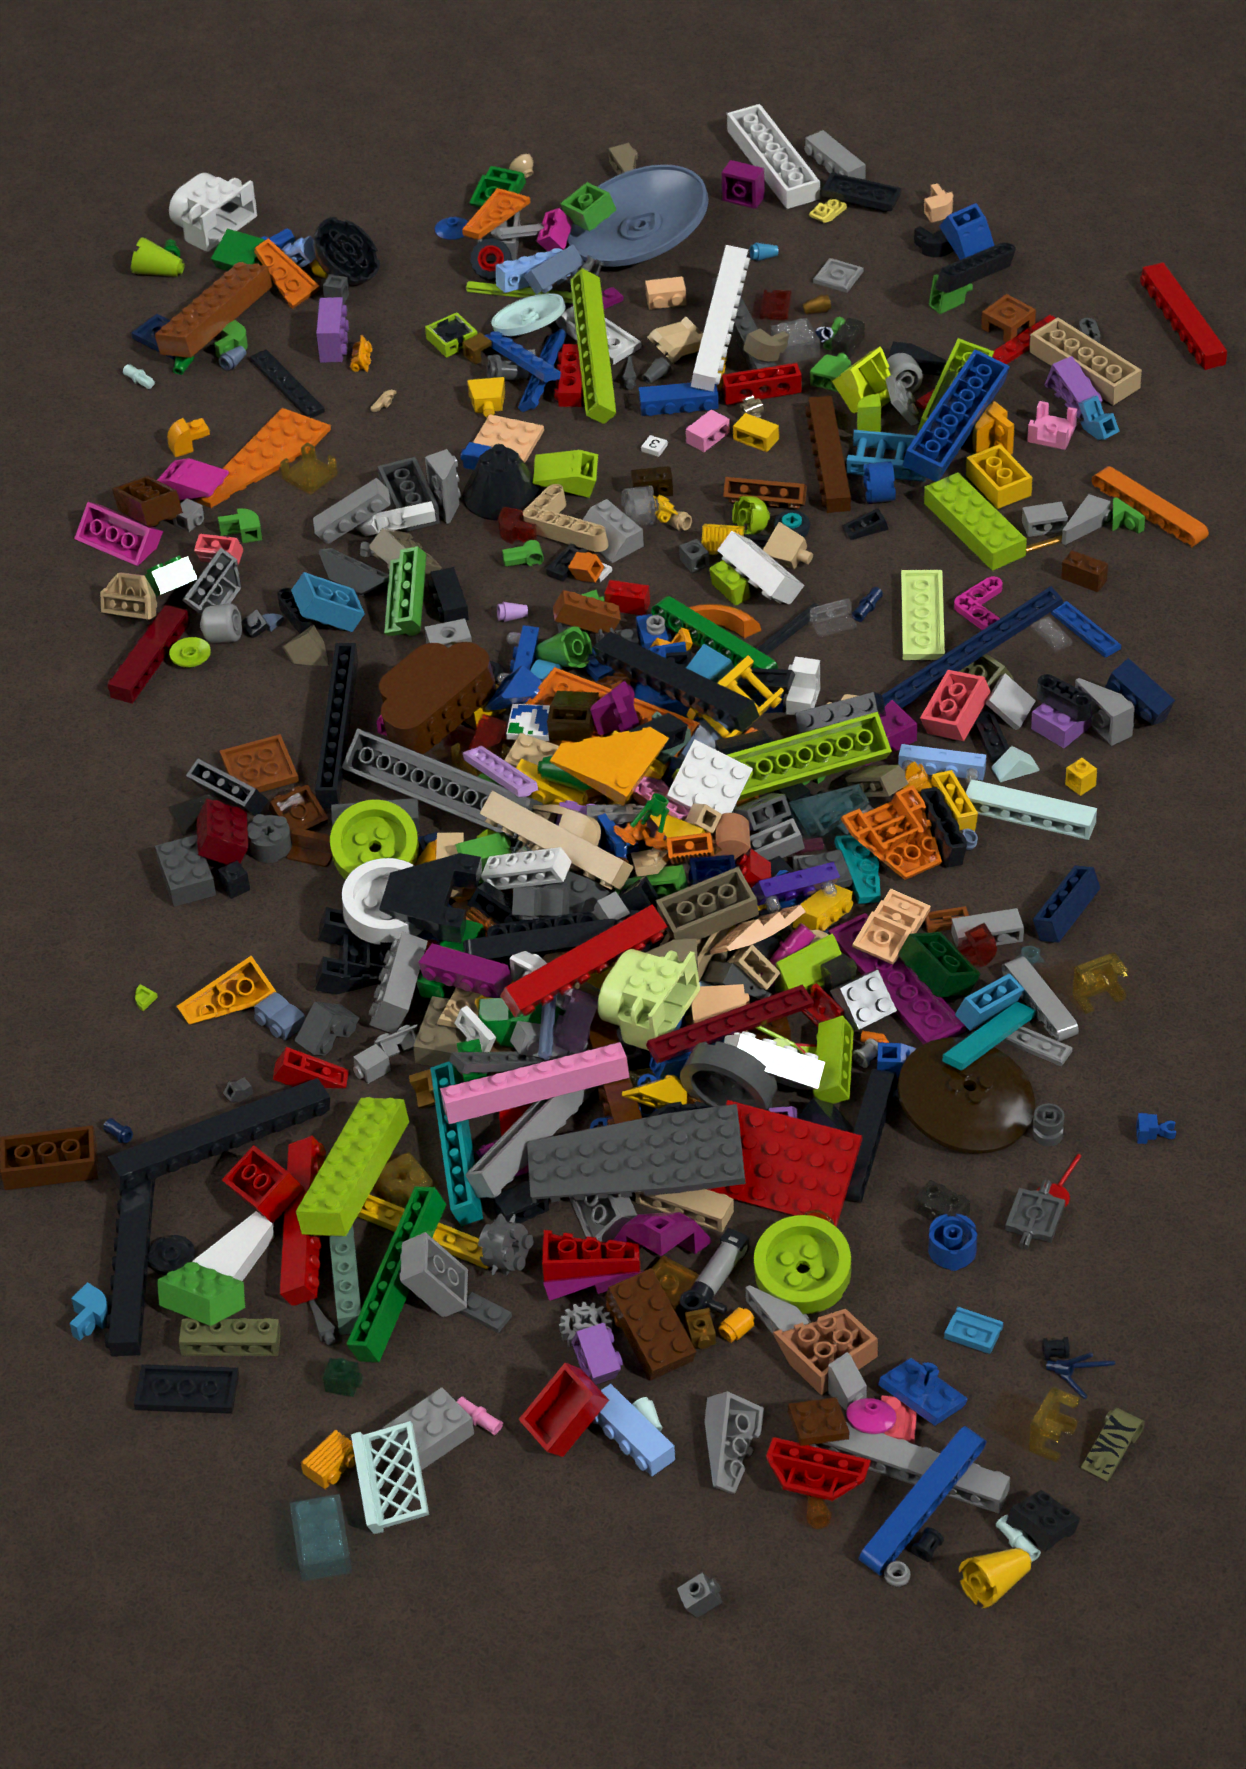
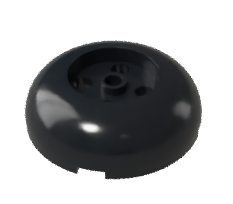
M337 217L325 219L316 228L312 241L313 252L317 262L328 275L347 277L348 285H360L368 282L377 274L380 268V260L377 259L376 255L378 250L372 239L362 228L349 220H338Z

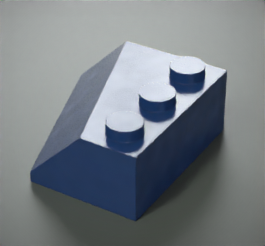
M1129 658L1111 673L1105 686L1106 689L1122 694L1128 701H1131L1135 709L1134 713L1153 725L1166 720L1175 702V699Z

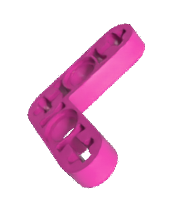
M994 576L988 577L957 596L954 600L955 611L981 630L987 628L988 624L991 625L998 621L1000 618L983 607L982 604L1002 592V580ZM981 594L983 597H975L973 595ZM977 613H978V614H982L983 616H981V617H975V616H973V614H977Z

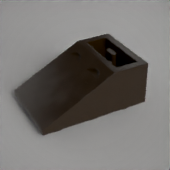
M557 691L548 713L549 739L583 741V739L592 738L594 720L590 709L598 701L599 693Z

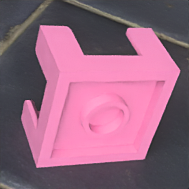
M1039 401L1036 421L1034 423L1033 420H1030L1028 424L1027 442L1066 450L1077 425V409L1068 407L1067 419L1048 415L1049 403Z

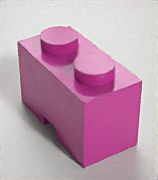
M560 208L546 212L542 222L544 229L540 230L537 242L547 252L555 248L564 250L569 233L571 232L573 220Z

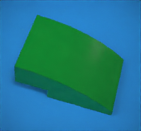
M490 166L487 174L482 175L469 204L482 207L497 188L519 194L526 183L524 173Z

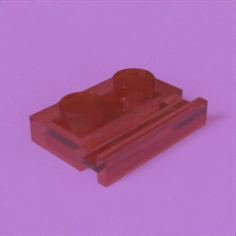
M764 290L760 319L769 317V319L788 320L792 297L791 290H773L772 292Z

